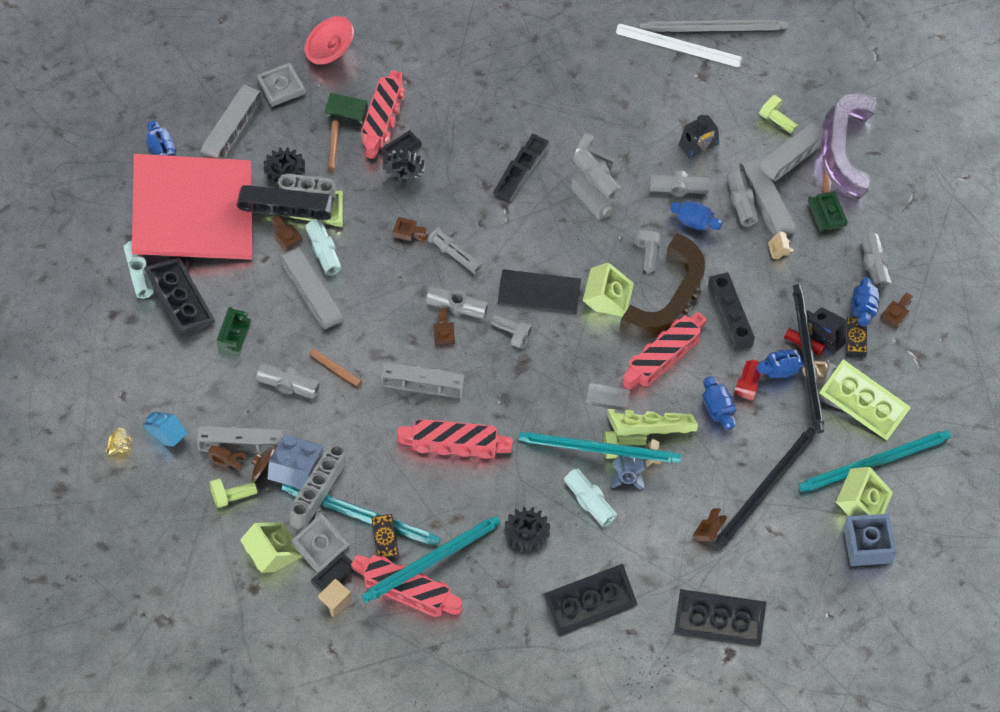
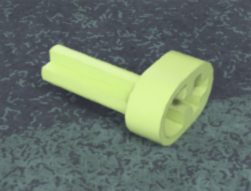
M773 95L763 105L759 115L766 120H773L789 133H793L798 125L778 111L783 100Z
M604 431L603 434L604 443L645 446L647 440L646 436L640 434L627 437L616 435L615 431ZM604 453L606 459L617 458V455Z
M220 478L209 481L210 490L217 508L228 506L230 501L257 494L254 482L225 490Z

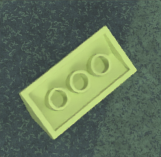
M845 360L841 361L819 392L886 441L911 408Z

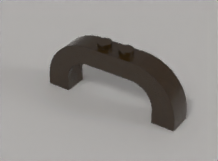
M676 233L668 245L666 258L680 264L685 269L687 275L667 306L656 312H647L630 305L621 318V331L641 338L658 337L661 332H666L670 329L675 320H680L684 315L688 316L693 306L692 302L694 300L697 301L701 295L702 290L700 289L705 273L704 256L692 240Z

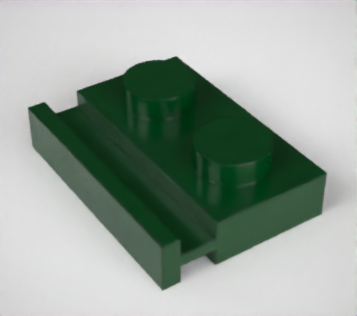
M835 191L817 194L816 197L808 196L807 202L820 232H823L825 229L832 230L847 226V218Z

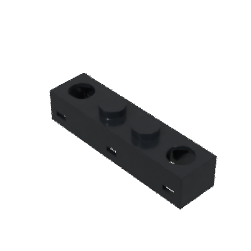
M729 273L710 276L708 287L733 349L738 350L753 346L755 336ZM726 283L727 286L719 287L718 284ZM744 328L746 336H738L736 331Z

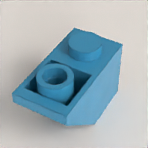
M152 412L142 424L148 432L167 446L173 447L188 434L176 416L170 413Z

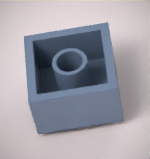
M284 434L269 460L268 479L302 489L323 456V445Z
M890 515L847 516L843 529L850 566L893 563L897 551Z

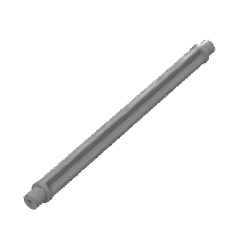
M780 19L647 21V23H639V29L650 32L770 31L787 29L788 27L787 20L780 21Z

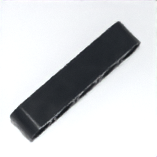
M244 185L240 187L236 206L240 210L247 212L329 220L332 217L335 199L328 194Z

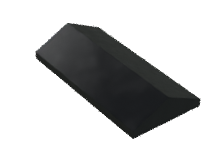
M180 258L144 267L147 277L179 333H196L215 323L212 313Z
M503 269L500 279L498 305L577 314L581 278Z
M623 564L543 593L548 615L558 635L637 605Z
M680 589L674 632L761 645L767 602Z

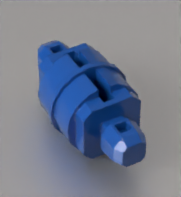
M155 120L148 122L147 128L149 133L147 134L146 143L151 155L176 156L177 150L169 132L165 128H160Z
M685 201L683 204L678 202L671 204V212L677 214L682 224L689 226L690 229L708 231L709 228L714 230L722 228L723 222L714 217L715 213L710 208L703 206L702 203L698 204L693 201L689 203Z
M868 277L863 278L860 281V285L854 288L851 299L852 315L858 318L859 325L863 327L867 326L870 323V319L877 315L879 306L878 288L873 286L872 280Z
M795 349L778 350L768 354L766 359L759 362L756 367L759 373L768 374L769 378H787L788 376L798 374L800 369L804 367L803 354H799Z
M712 376L706 377L703 380L705 392L702 394L706 409L715 423L721 421L722 426L726 430H731L735 427L733 415L737 411L733 398L724 384H718Z

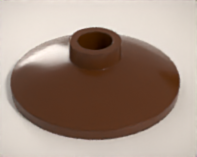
M276 446L270 447L262 455L259 453L255 455L251 462L254 465L252 482H255L275 452Z

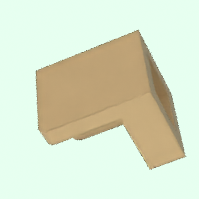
M336 579L318 595V599L330 608V615L333 618L352 601L351 592Z

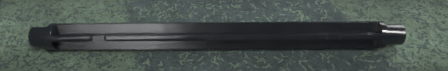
M801 284L793 285L794 292L792 295L797 314L811 406L812 426H814L815 433L819 434L824 432V420L806 313L805 293L802 290Z
M809 427L806 432L801 434L792 448L784 455L716 537L717 539L713 546L717 550H721L724 545L728 544L740 526L743 525L767 496L768 492L772 490L795 462L797 457L812 442L816 434L813 428Z

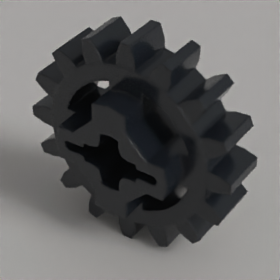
M289 147L285 151L282 148H279V152L272 150V156L266 155V161H263L264 174H266L267 180L272 179V184L279 182V178L284 174L302 175V173H305V159H302V154L297 155L295 149L290 152Z
M399 149L398 152L391 150V153H386L382 165L383 170H386V174H392L391 177L398 176L397 178L400 180L404 178L406 180H409V178L415 180L416 176L421 177L422 173H424L425 160H422V156H416V152L410 153L409 150L402 151Z
M523 507L522 512L515 509L514 515L509 514V521H505L504 535L507 536V542H513L514 549L520 546L521 552L525 548L532 552V547L539 550L540 543L545 545L546 538L550 537V531H548L550 530V523H547L548 517H541V510L535 513L534 507L530 511ZM541 528V533L537 536V532Z

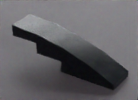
M532 133L525 147H521L514 161L511 160L493 194L510 202L537 166L550 144L549 141Z

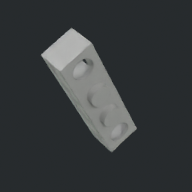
M384 362L381 373V385L462 398L465 374L441 371L437 368H422L417 365L409 366Z
M198 426L197 445L199 451H208L210 446L213 445L216 447L223 446L231 452L264 453L272 446L277 447L283 435L282 430Z

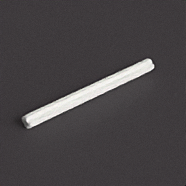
M621 23L617 26L616 33L622 36L735 67H740L742 57Z

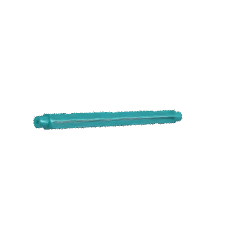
M949 430L938 431L921 439L806 479L805 482L799 483L800 492L812 491L847 478L850 469L865 467L872 469L920 450L944 443L945 440L951 438Z
M530 431L528 433H519V441L526 442L527 444L533 443L669 462L670 464L673 462L681 463L682 454L674 453V451L669 452L538 434Z
M286 484L282 485L283 491L289 492V495L295 497L301 490ZM326 495L320 506L353 518H358L372 524L371 517L382 515ZM394 519L397 534L410 537L427 545L439 546L441 537Z
M499 517L487 518L472 527V529L465 531L368 588L365 593L361 594L362 600L367 603L379 598L394 587L401 585L433 566V564L438 563L477 538L494 530L501 523Z

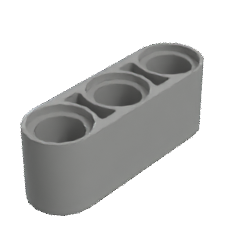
M284 174L279 178V189L328 194L334 199L336 198L335 183L329 178Z

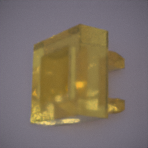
M118 427L110 434L106 453L115 455L118 451L121 453L130 451V448L126 447L123 443L129 444L132 441L130 436H125L126 429Z

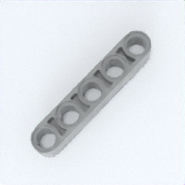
M243 85L202 145L201 156L218 159L225 157L259 106L263 96L262 91L247 85Z
M811 123L768 155L760 164L759 170L774 181L778 180L819 149L827 141L829 133L817 124Z
M758 157L741 162L739 164L740 171L744 172L748 188L752 189L754 200L773 237L778 232H784L786 236L795 234V224L770 177L759 170V166L762 163L761 159Z
M296 247L281 254L280 260L322 328L326 330L343 322L339 308L301 249Z
M335 442L328 446L290 507L289 519L292 527L302 529L309 524L346 464L347 453L344 444Z

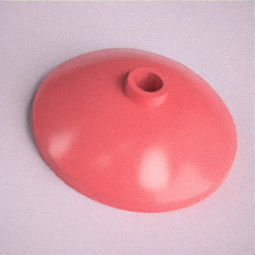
M334 16L322 21L312 30L306 40L304 48L306 57L312 63L318 65L328 64L340 58L352 43L354 36L352 23L342 16Z

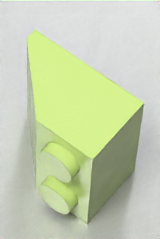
M609 262L590 269L583 302L597 312L623 317L629 307L634 283Z
M870 467L853 468L848 473L836 503L849 516L884 514L893 492Z
M283 522L254 523L240 540L261 573L277 572L303 557L290 543L293 537Z

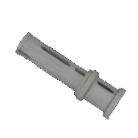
M436 228L430 234L428 241L440 247L441 252L449 253L474 275L480 271L482 264L457 246L455 240L452 237L446 236L441 228Z

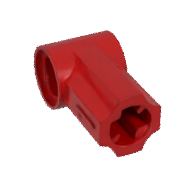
M753 359L746 360L741 378L738 379L735 388V396L754 401L761 374L756 367L759 361Z

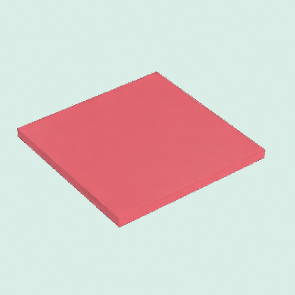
M134 154L132 254L252 260V212L242 211L236 206L240 187L251 185V160Z

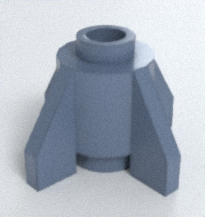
M619 456L613 461V467L616 469V472L611 480V487L616 488L623 482L626 484L634 483L639 490L644 489V482L640 473L646 470V463L642 459Z

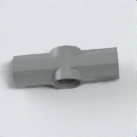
M581 149L573 157V161L584 172L587 182L593 187L596 186L608 200L617 198L622 188L610 176V171L606 164L603 162L599 163L587 149Z
M739 169L732 170L727 174L732 206L737 210L741 225L745 227L752 226L758 221L754 207L753 191L751 188H748L744 172Z
M675 171L671 175L650 174V191L670 192L673 196L677 197L685 196L687 193L708 194V176H688L683 171Z
M868 232L861 238L865 253V269L870 273L873 286L878 288V291L885 290L891 285L887 269V254L882 250L879 235L875 232Z
M434 286L429 288L426 298L427 304L447 308L453 315L467 314L481 319L485 318L489 306L488 301L466 296L462 290L448 291Z
M262 363L258 368L256 376L257 381L275 386L284 394H292L294 392L313 399L317 396L320 387V381L302 376L297 370L290 367L281 369Z

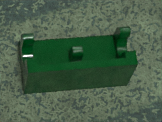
M330 93L325 108L327 116L335 114L358 119L359 123H364L368 112L367 100Z
M228 307L217 337L218 351L240 355L251 325V319L246 318L248 316L247 312Z

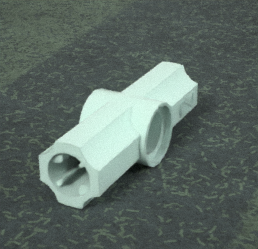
M311 220L306 224V231L311 240L313 253L316 259H319L325 275H337L341 271V264L336 256L331 236L328 237L322 220Z
M128 241L123 247L136 297L142 299L149 298L153 294V288L144 271V267H147L144 255L132 254V241Z
M574 469L564 478V482L576 495L579 505L585 511L589 510L602 527L610 525L617 518V514L605 501L601 489L595 484L592 485L579 469Z

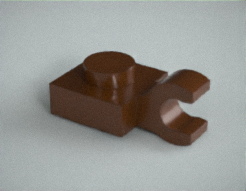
M278 215L271 219L273 222L272 227L277 231L275 238L286 251L302 242V236L291 224L285 226Z
M398 217L392 231L393 237L412 241V238L415 237L419 241L427 242L429 234H427L428 228L418 227L417 221Z
M906 292L899 303L893 300L884 310L881 318L898 328L909 315L910 311L906 308L911 304L913 296Z
M447 308L439 309V323L434 324L435 345L455 344L454 322L448 323Z
M211 445L208 450L210 462L227 468L232 466L236 470H242V464L237 463V461L247 460L246 454L238 452L231 455V451L223 446L216 447Z
M713 508L708 519L701 521L693 534L697 541L712 542L722 526L721 524L725 523L727 519L726 515H719L720 508Z

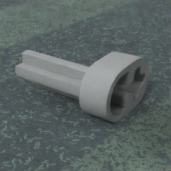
M585 133L577 146L575 155L579 150L587 149L598 162L604 160L607 167L611 168L615 158L591 148L595 137Z
M638 230L635 232L634 244L638 247L646 248L643 270L646 273L654 272L657 250L661 247L662 235L658 232Z
M494 314L492 317L491 325L514 333L511 345L523 349L532 335L533 325L526 322L518 323L498 314Z

